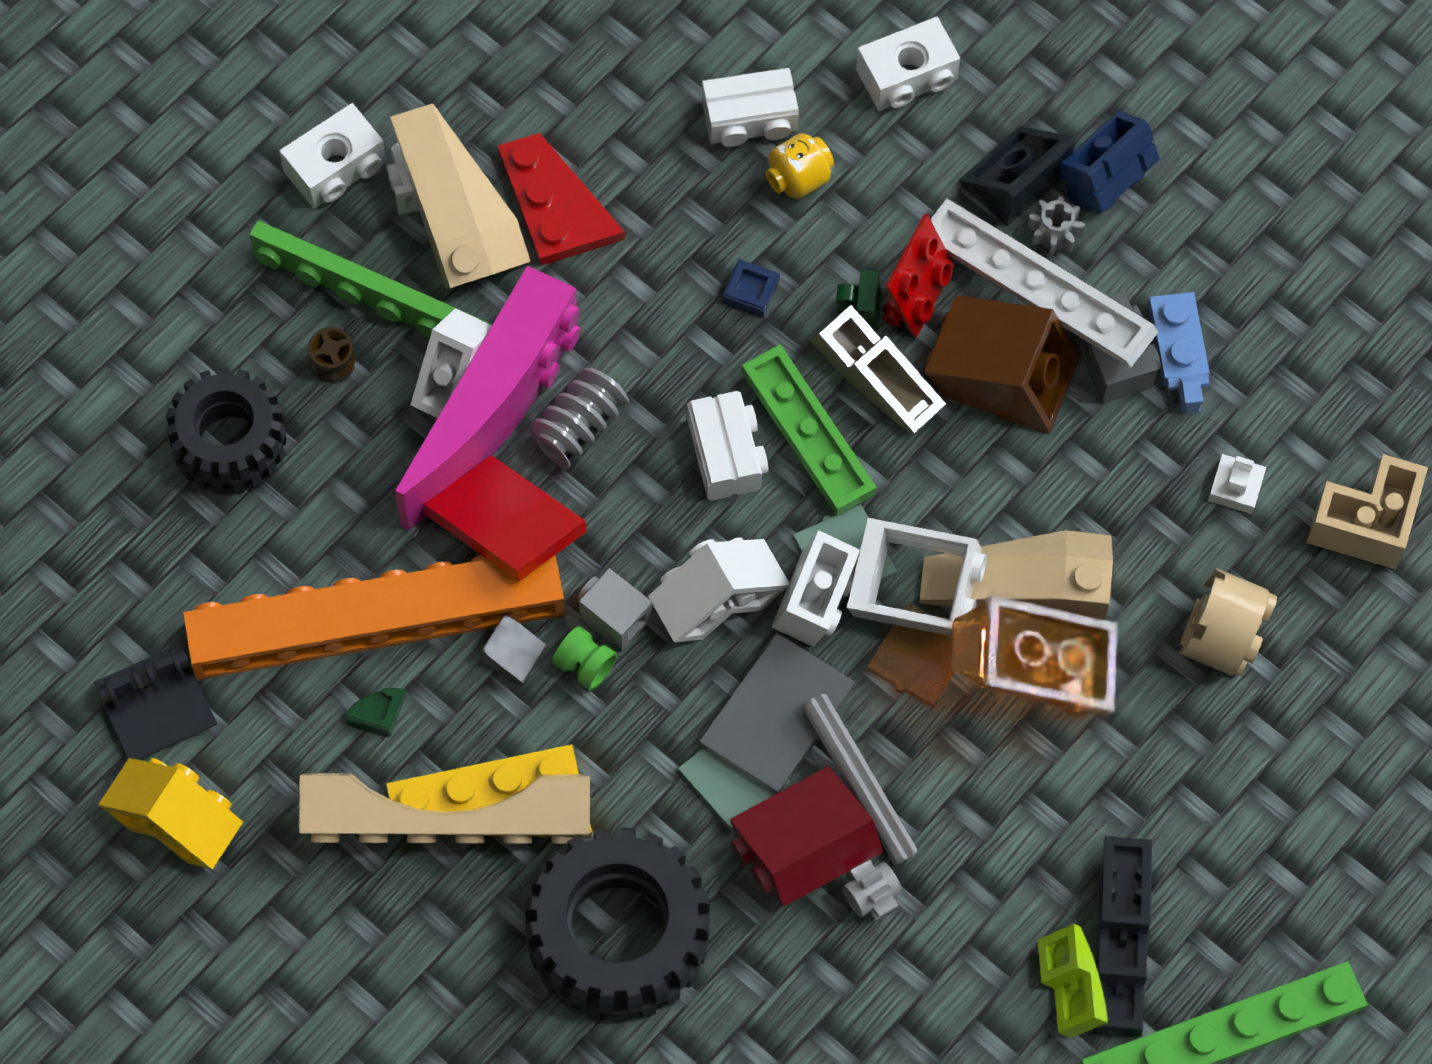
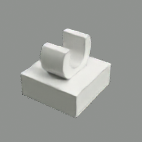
M1222 454L1208 501L1252 514L1266 467L1254 464V461L1239 456L1234 458Z

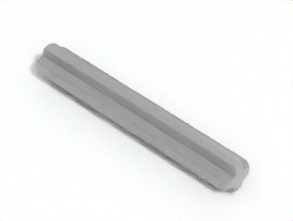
M820 694L811 698L803 706L804 712L852 794L874 820L879 840L890 859L896 865L911 859L917 853L916 846L828 696Z

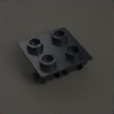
M180 644L93 682L128 759H143L218 725L190 667L189 659Z

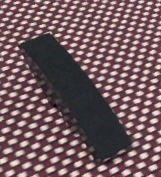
M1113 836L1104 837L1096 968L1103 990L1108 1023L1094 1028L1093 1034L1141 1038L1143 1033L1144 985L1147 978L1148 932L1151 918L1152 840Z

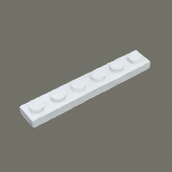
M946 199L931 218L950 257L1029 306L1053 309L1063 327L1129 368L1134 365L1158 334L1154 324L951 200Z

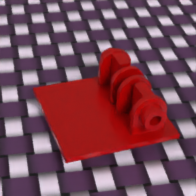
M928 214L923 215L885 286L890 296L882 308L885 313L883 320L887 324L896 327L899 326L900 322L905 323L914 338L918 337L923 325L932 317L934 304L943 287L950 282L954 264Z

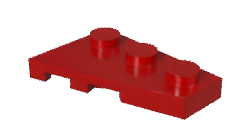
M540 133L498 145L499 158L540 266L625 240L624 230Z

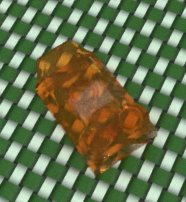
M991 595L973 610L954 619L952 623L950 669L970 679L981 688L1059 706L1073 717H1085L1090 714L1106 717L1114 712L1118 623Z

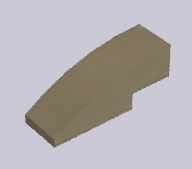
M852 305L843 310L810 340L819 352L860 393L910 434L915 433L946 404L887 336L881 339Z

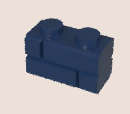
M1118 111L1059 164L1063 180L1067 182L1065 187L1069 200L1075 205L1100 214L1104 210L1111 208L1115 204L1116 199L1131 185L1142 180L1145 172L1160 160L1156 145L1151 142L1153 135L1149 123L1144 119Z

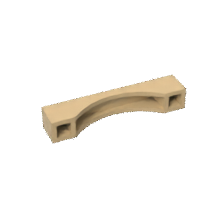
M303 773L300 775L299 833H311V842L320 843L340 842V834H359V842L363 843L388 842V834H407V842L435 843L436 834H455L456 843H484V834H503V843H532V834H551V843L567 844V841L578 835H590V775L542 774L525 789L501 802L474 810L441 812L417 809L394 802L370 789L352 773Z

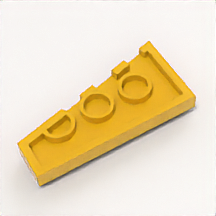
M571 744L386 784L389 798L394 802L422 810L453 812L474 810L501 802L525 789L542 774L579 775L573 745ZM591 825L590 835H580L582 838H592ZM484 834V836H503V834ZM532 834V837H551V834Z

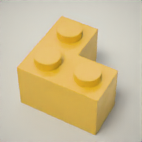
M129 758L98 804L129 831L155 837L186 863L212 870L243 823L241 819L229 810L232 806L229 800L215 791H206L197 784L200 777L194 771L180 763H175L171 767L155 758H150L148 762Z

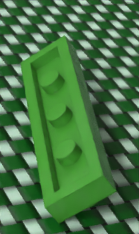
M781 344L742 365L741 373L836 516L876 495V485Z

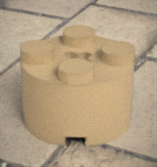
M1214 568L1203 585L1211 589L1209 595L1204 594L1201 600L1197 598L1181 639L1180 645L1183 648L1179 651V654L1231 676L1234 674L1240 676L1247 662L1252 664L1258 654L1263 638L1256 635L1262 620L1265 622L1269 620L1274 610L1277 596L1269 593L1266 588Z

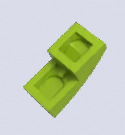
M1072 924L1038 939L1041 984L1049 986L1055 991L1058 1033L1073 1038L1108 1023L1099 974L1081 927Z

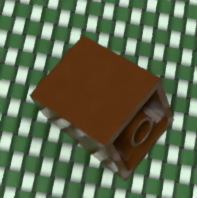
M956 295L949 312L942 319L941 332L934 350H931L927 355L924 372L940 396L1050 434L1080 356L1053 309Z

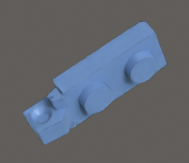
M1194 292L1152 296L1148 301V309L1151 323L1155 325L1158 331L1154 341L1161 363L1162 383L1167 385L1168 391L1178 390L1182 414L1200 413V405L1204 402L1201 387L1209 386L1210 372Z

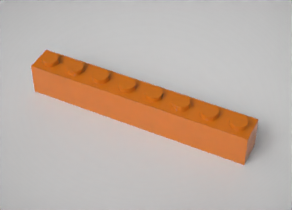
M480 555L468 563L452 565L449 562L433 563L422 571L406 573L403 570L387 571L376 579L360 581L357 578H345L336 581L330 587L314 589L310 586H299L290 589L284 595L268 597L264 594H253L242 598L238 603L221 605L217 602H208L196 606L192 611L183 613L191 665L196 679L201 680L496 628L504 615L513 618L519 624L565 616V608L556 555L519 582Z

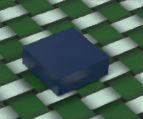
M738 259L722 295V303L764 318L779 284L780 273Z

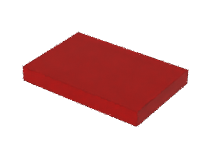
M492 455L423 504L427 517L518 582L587 532L586 521Z

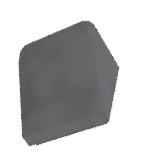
M504 615L482 650V661L487 666L523 685L547 645L516 620Z

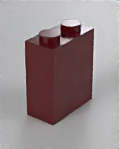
M829 766L730 819L736 837L730 841V844L737 859L743 866L751 864L753 867L751 869L759 888L764 894L772 892L783 907L883 853L874 820Z

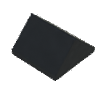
M1019 126L963 175L959 181L963 188L1008 227L1062 179L1059 164L1073 152L1075 142L1069 135Z

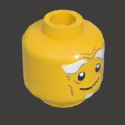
M800 133L769 152L768 164L770 169L766 170L765 173L770 186L776 193L784 192L789 197L798 200L830 181L834 159L828 146L820 137L812 138L810 135Z

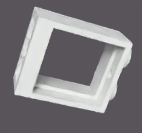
M868 518L847 608L854 617L962 638L964 626L971 627L975 617L977 602L976 599H971L974 581L981 582L983 579L987 555L981 554L982 548L977 539ZM889 542L963 557L949 619L875 604Z

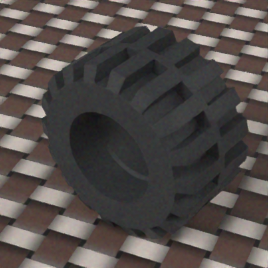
M219 368V374L213 376L207 370L200 373L201 380L196 383L190 378L183 384L185 393H175L172 398L174 408H168L166 416L169 425L166 427L176 464L181 467L182 474L189 481L194 478L197 487L206 491L208 486L212 485L214 493L225 495L226 488H233L234 494L244 493V485L251 483L254 489L262 485L261 476L265 474L271 478L277 471L275 461L282 462L285 455L283 445H287V435L281 407L272 388L267 390L265 381L258 376L251 381L249 372L239 369L236 375H232L229 368ZM237 417L246 420L252 425L249 433L242 440L231 445H214L202 439V435L207 427L222 418Z

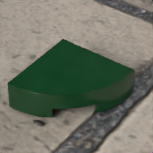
M384 688L382 691L370 694L362 700L359 699L349 709L345 717L346 723L391 737L407 696L406 690Z

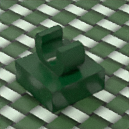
M861 270L859 286L838 284L836 303H839V314L852 305L874 331H878L882 298L879 271Z

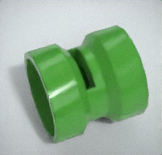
M577 626L562 641L554 654L552 663L564 672L571 671L577 674L578 683L592 691L609 674L617 660L618 653L607 645L598 646L593 641L591 633L583 627Z

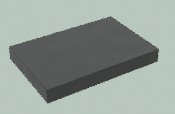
M777 633L699 741V747L705 749L775 795L783 790L788 780L791 779L819 739L817 732L804 712L803 706L805 703L817 695L825 694L828 696L836 712H838L855 688V681Z

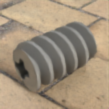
M585 368L579 373V381L573 380L567 386V393H561L555 398V406L550 405L543 411V419L537 418L531 423L532 435L544 454L555 464L566 470L571 466V463L565 453L568 451L577 457L581 456L583 450L577 440L581 439L588 444H592L595 441V437L589 427L592 426L597 430L605 431L607 424L601 415L604 413L613 419L617 418L619 411L613 402L617 401L624 406H628L629 399L621 386L612 378L594 368Z

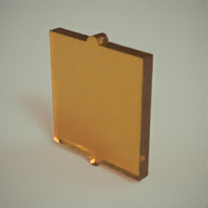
M909 602L903 609L931 615ZM893 625L867 666V670L896 686V692L903 693L905 691L929 706L934 707L975 639L964 633L962 638Z

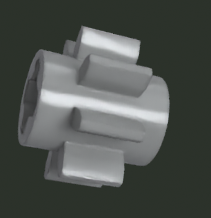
M1061 196L1056 201H1051L1048 204L1040 200L1037 209L1038 215H1030L1027 226L1032 230H1036L1033 235L1032 244H1041L1044 248L1048 249L1049 255H1053L1055 251L1063 248L1071 252L1074 247V237H1082L1085 226L1084 223L1076 221L1079 216L1080 207H1071L1068 203L1064 202ZM1052 224L1060 225V227H1054Z
M871 860L846 873L850 882L842 886V891L848 904L859 917H863L870 912L876 921L898 907L894 897L902 893V888L895 873L885 862H881L874 867Z

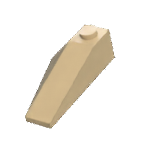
M432 103L389 117L444 288H452L531 262L517 218Z
M1064 530L981 546V554L987 555V561L982 581H974L971 599H976V610L1099 624L1104 623L1110 604L1113 567L1111 535ZM943 553L924 557L919 603L952 607L963 561L962 556Z

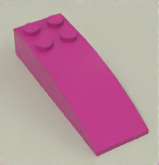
M530 266L526 267L395 490L401 527L407 530L413 528L427 517L423 506L425 502L445 490L490 455L493 456L531 408L543 387L549 389L553 385L560 369V364H558L564 350L568 352L573 350L581 333V328L577 324L580 308L577 307L575 287Z

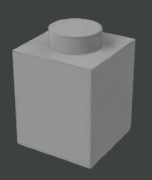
M610 568L600 579L596 576L591 578L579 593L580 619L621 651L631 643L652 619V601Z

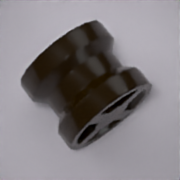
M327 327L313 334L309 340L308 352L312 371L316 377L328 383L342 382L347 379L354 371L356 364L352 339L348 333L340 328Z

